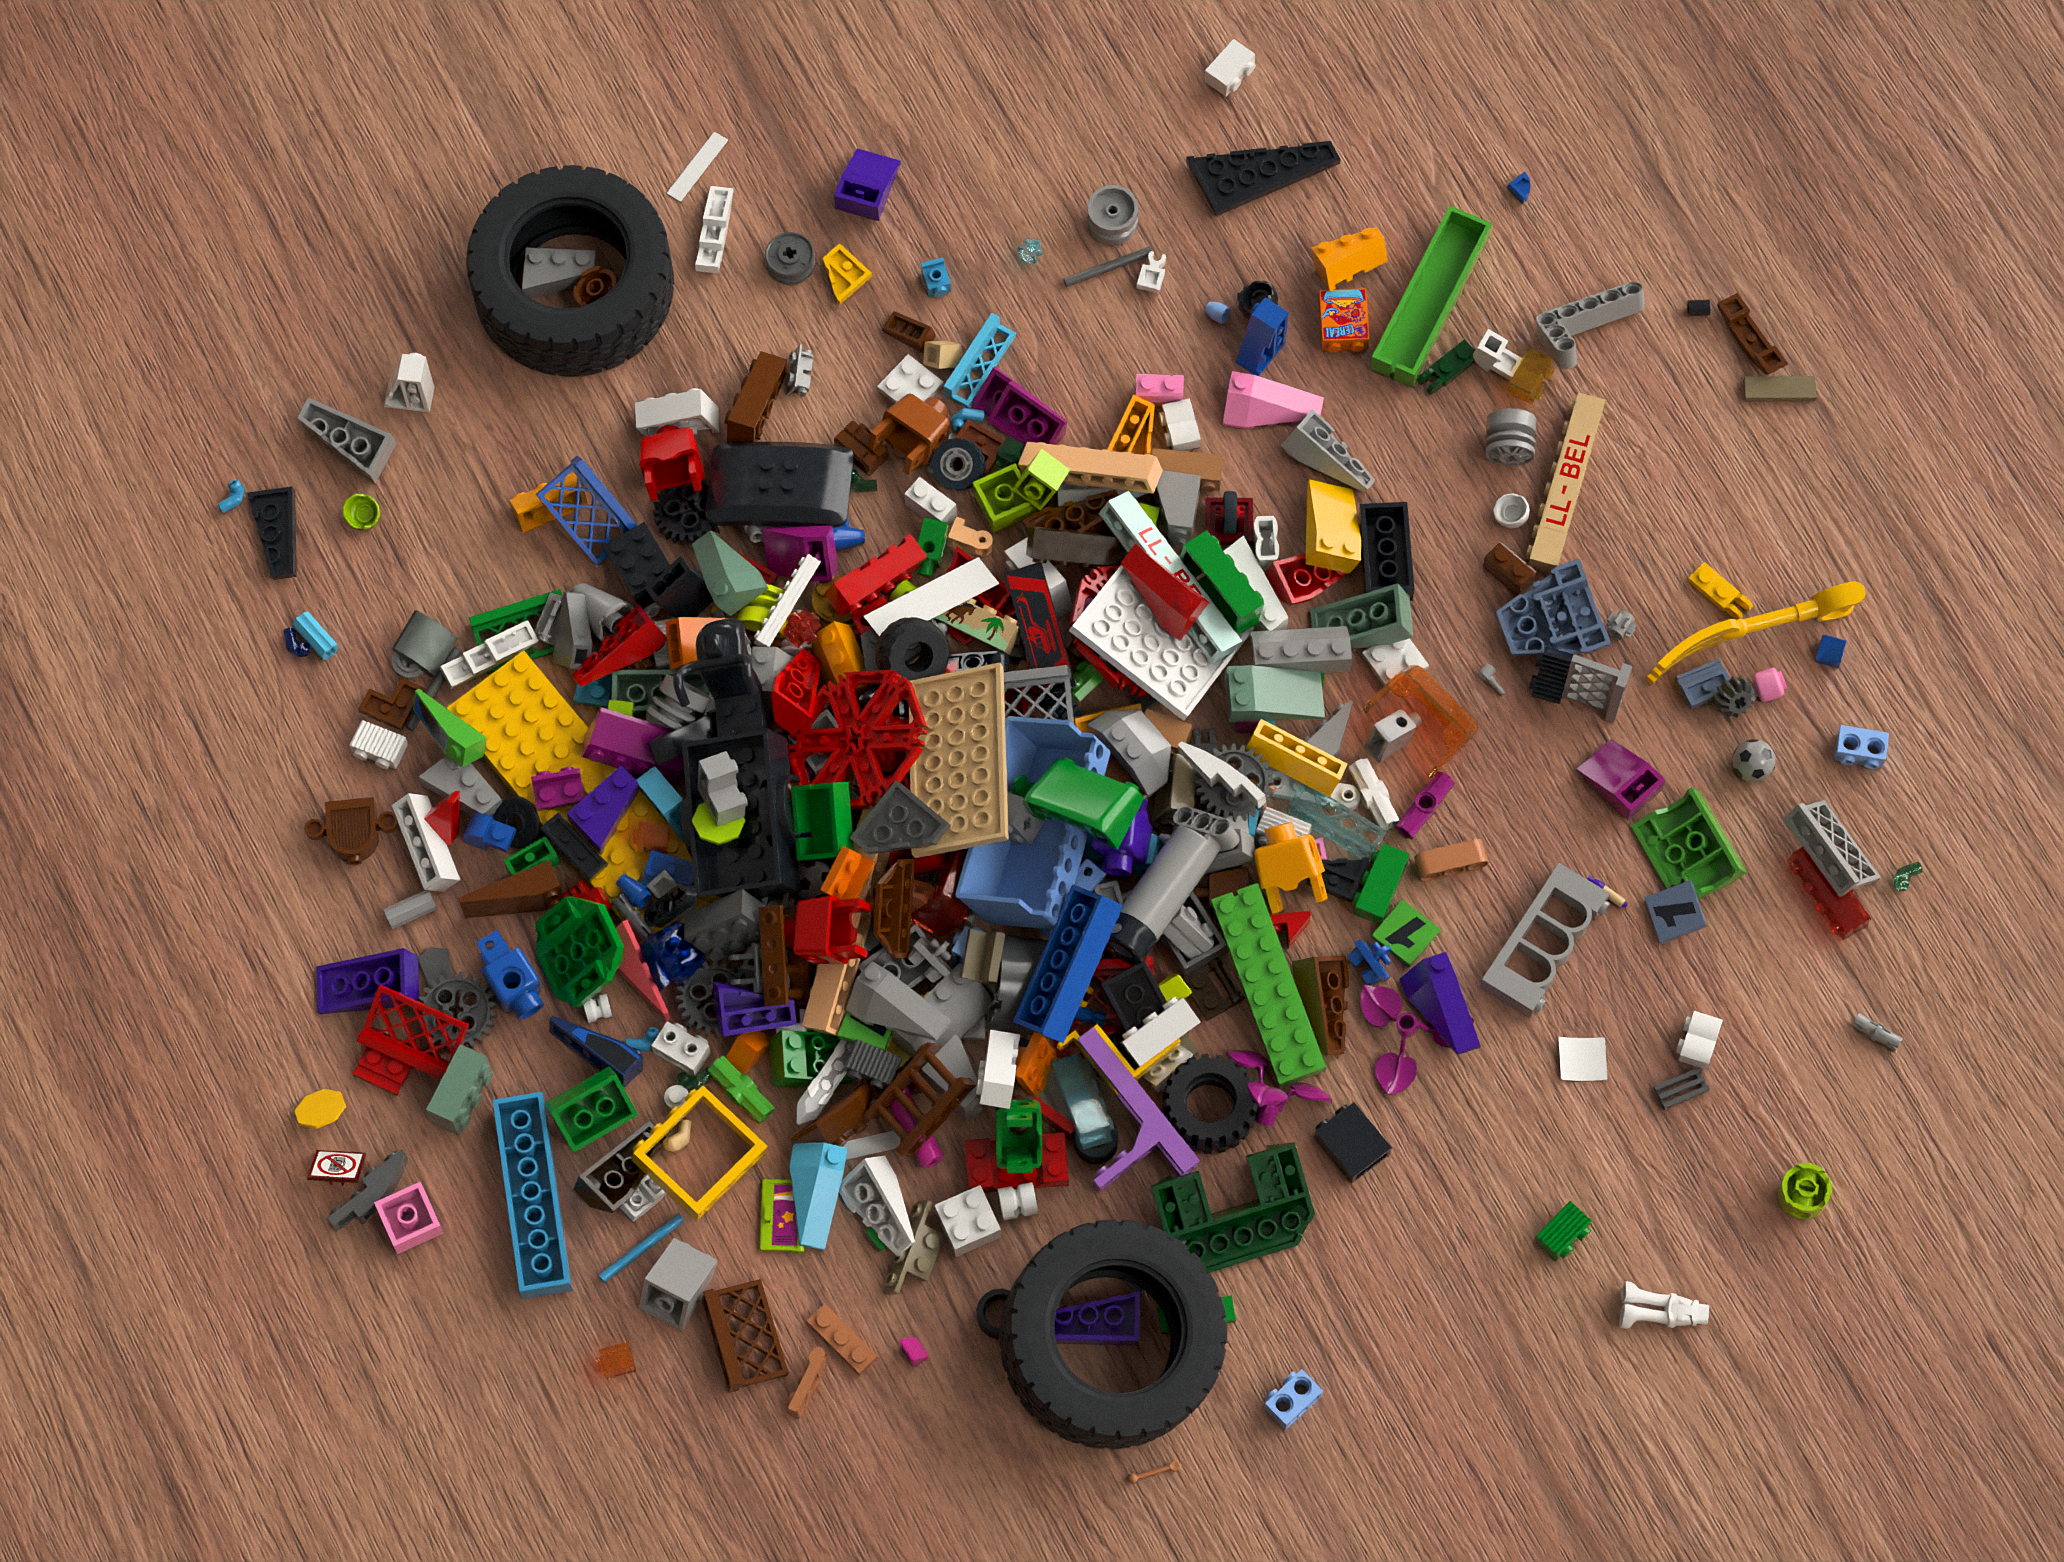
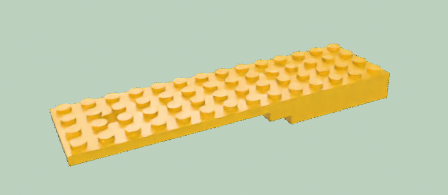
M524 650L447 707L450 712L486 737L484 757L482 758L514 796L527 799L534 805L536 810L531 777L536 776L538 772L549 771L550 773L560 772V769L565 767L579 768L584 797H586L617 770L613 766L582 757L584 737L588 727ZM640 790L627 813L621 819L614 835L607 843L603 854L600 855L608 863V866L589 882L593 888L602 887L610 903L616 897L620 898L619 895L623 894L616 885L617 880L622 875L627 874L636 881L642 882L651 852L645 851L644 847H646V850L653 848L654 851H658V848H661V853L692 862L686 845ZM576 805L537 811L540 824L543 826L556 813H559L568 822L567 813ZM653 893L650 902L645 907L639 909L643 920L646 908L656 901V896ZM696 898L695 904L697 907L694 910L710 903ZM612 906L611 910L619 918V920L623 922L624 918L620 915L616 908ZM675 918L662 928L650 927L654 931L653 934L648 938L645 937L646 939L642 942L633 931L638 943L657 966L688 943L684 939L685 918L680 922Z

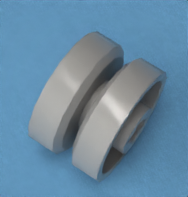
M1107 185L1097 189L1091 195L1087 205V222L1092 237L1100 243L1107 245H1120L1128 241L1135 234L1138 226V201L1134 194L1125 187Z

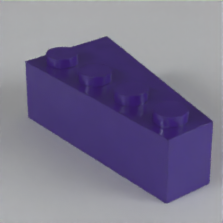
M1140 1291L1057 1309L1054 1325L1056 1343L1139 1346Z

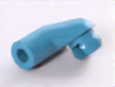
M970 408L961 409L951 418L950 424L952 429L959 432L968 419L982 422L984 411Z
M232 480L228 484L230 488L228 498L218 503L223 514L242 502L245 490L239 480Z
M651 1027L647 1029L646 1035L641 1039L627 1038L626 1044L631 1048L638 1049L640 1052H648L652 1049L651 1045L660 1032L657 1028Z

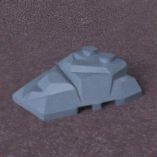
M1580 559L1555 567L1551 570V574L1542 581L1538 580L1532 584L1533 587L1523 595L1519 594L1496 611L1512 656L1538 655L1539 652L1544 653L1545 647L1572 654H1585L1611 646L1606 628L1601 621L1590 592Z

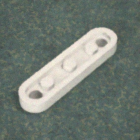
M1274 771L1272 776L1269 777L1281 782L1280 785H1274L1276 790L1272 797L1345 811L1354 810L1360 802V792L1353 785L1338 783L1331 796L1328 797L1282 772ZM1346 793H1350L1353 797L1351 799H1347L1344 797V795Z

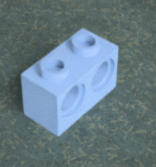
M1841 725L1837 733L1834 760L1840 761L1844 765L1859 764L1864 765L1868 769L1882 768L1886 760L1889 733ZM1843 744H1851L1854 750L1846 749ZM1868 748H1875L1878 754L1870 753Z
M1302 1369L1297 1374L1294 1371L1289 1374L1283 1381L1285 1385L1279 1391L1275 1388L1265 1398L1267 1402L1264 1409L1285 1431L1314 1405L1323 1394V1390ZM1299 1384L1307 1387L1308 1392L1303 1395L1297 1394L1294 1387ZM1281 1401L1286 1402L1290 1409L1281 1412L1276 1408V1404Z

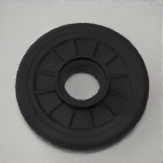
M511 796L503 800L496 811L495 821L516 828L517 832L511 842V847L517 849L529 847L530 844L536 841L540 832V818L536 808L530 801L520 796ZM515 816L521 820L520 829L514 825Z

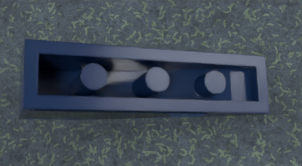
M554 1016L549 1019V1032L599 1071L610 1066L619 1078L623 1088L643 1070L644 1057L638 1049L631 1048L622 1041Z

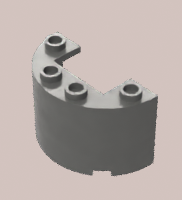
M1005 935L997 983H994V999L987 1005L986 1030L1030 1035L1036 1032L1013 1022L1048 940Z

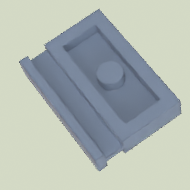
M1719 658L1677 675L1675 680L1678 682L1689 708L1693 709L1715 700L1713 695L1718 692L1716 686H1722L1724 680L1729 681L1730 677L1725 668H1723Z

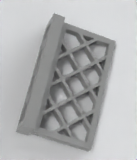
M1573 655L1562 697L1606 712L1605 720L1614 723L1632 666L1623 663L1621 670H1617Z
M1067 665L1004 672V693L1008 689H1015L1020 693L1011 705L1004 700V703L1009 707L1005 712V718L1012 710L1021 717H1029L1037 707L1046 715L1043 719H1055L1051 715L1059 705H1062L1067 709L1068 720L1074 724L1070 683L1071 669ZM1065 683V693L1060 699L1049 692L1055 684ZM1033 686H1038L1044 691L1036 702L1025 695ZM1047 694L1057 701L1049 712H1046L1039 706V703ZM1023 697L1033 704L1025 715L1014 708ZM1065 698H1066V704H1067V706L1063 703V700H1064Z
M1825 800L1809 805L1804 803L1798 804L1783 818L1839 897L1846 895L1850 890L1877 882L1881 878ZM1819 809L1823 812L1825 816L1819 813ZM1820 822H1821L1822 824L1826 825V828H1824L1823 826H1821V825H1820ZM1834 842H1836L1837 844H1839L1841 848H1839L1838 846L1834 845ZM1848 861L1851 862L1852 864H1854V865H1855V868H1854L1853 866L1849 865V864H1848Z

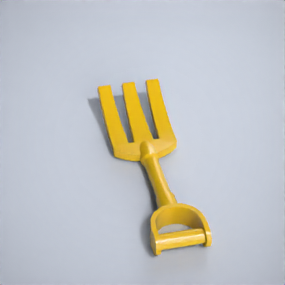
M1851 581L1820 591L1813 595L1810 601L1795 604L1792 607L1746 619H1728L1711 625L1691 635L1674 647L1658 662L1645 680L1652 685L1667 670L1690 655L1719 645L1729 639L1744 637L1747 633L1793 621L1801 622L1816 618L1817 621L1824 622L1846 617L1853 611L1854 605L1860 603L1865 598V588L1861 583Z

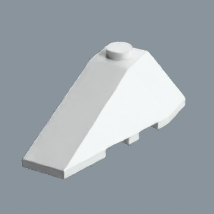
M885 1156L863 1159L841 1181L839 1193L846 1206L852 1212H857L863 1218L862 1222L867 1227L871 1226L878 1233V1238L896 1256H900L915 1240L897 1176Z

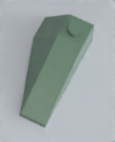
M711 530L692 543L707 589L716 606L728 615L732 616L769 589L760 571Z

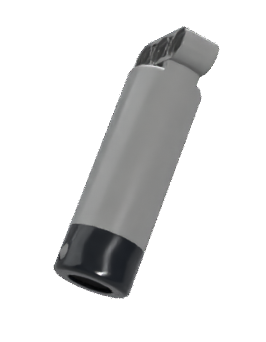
M1186 806L1181 807L1174 813L1173 820L1178 828L1175 829L1172 835L1161 833L1158 836V839L1165 843V845L1122 904L1123 907L1105 946L1113 955L1132 965H1139L1144 961L1210 867L1220 849L1231 850L1239 843L1240 837L1228 819Z

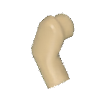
M689 1120L679 1121L678 1133L665 1138L663 1141V1147L666 1151L676 1152L688 1145L692 1122Z

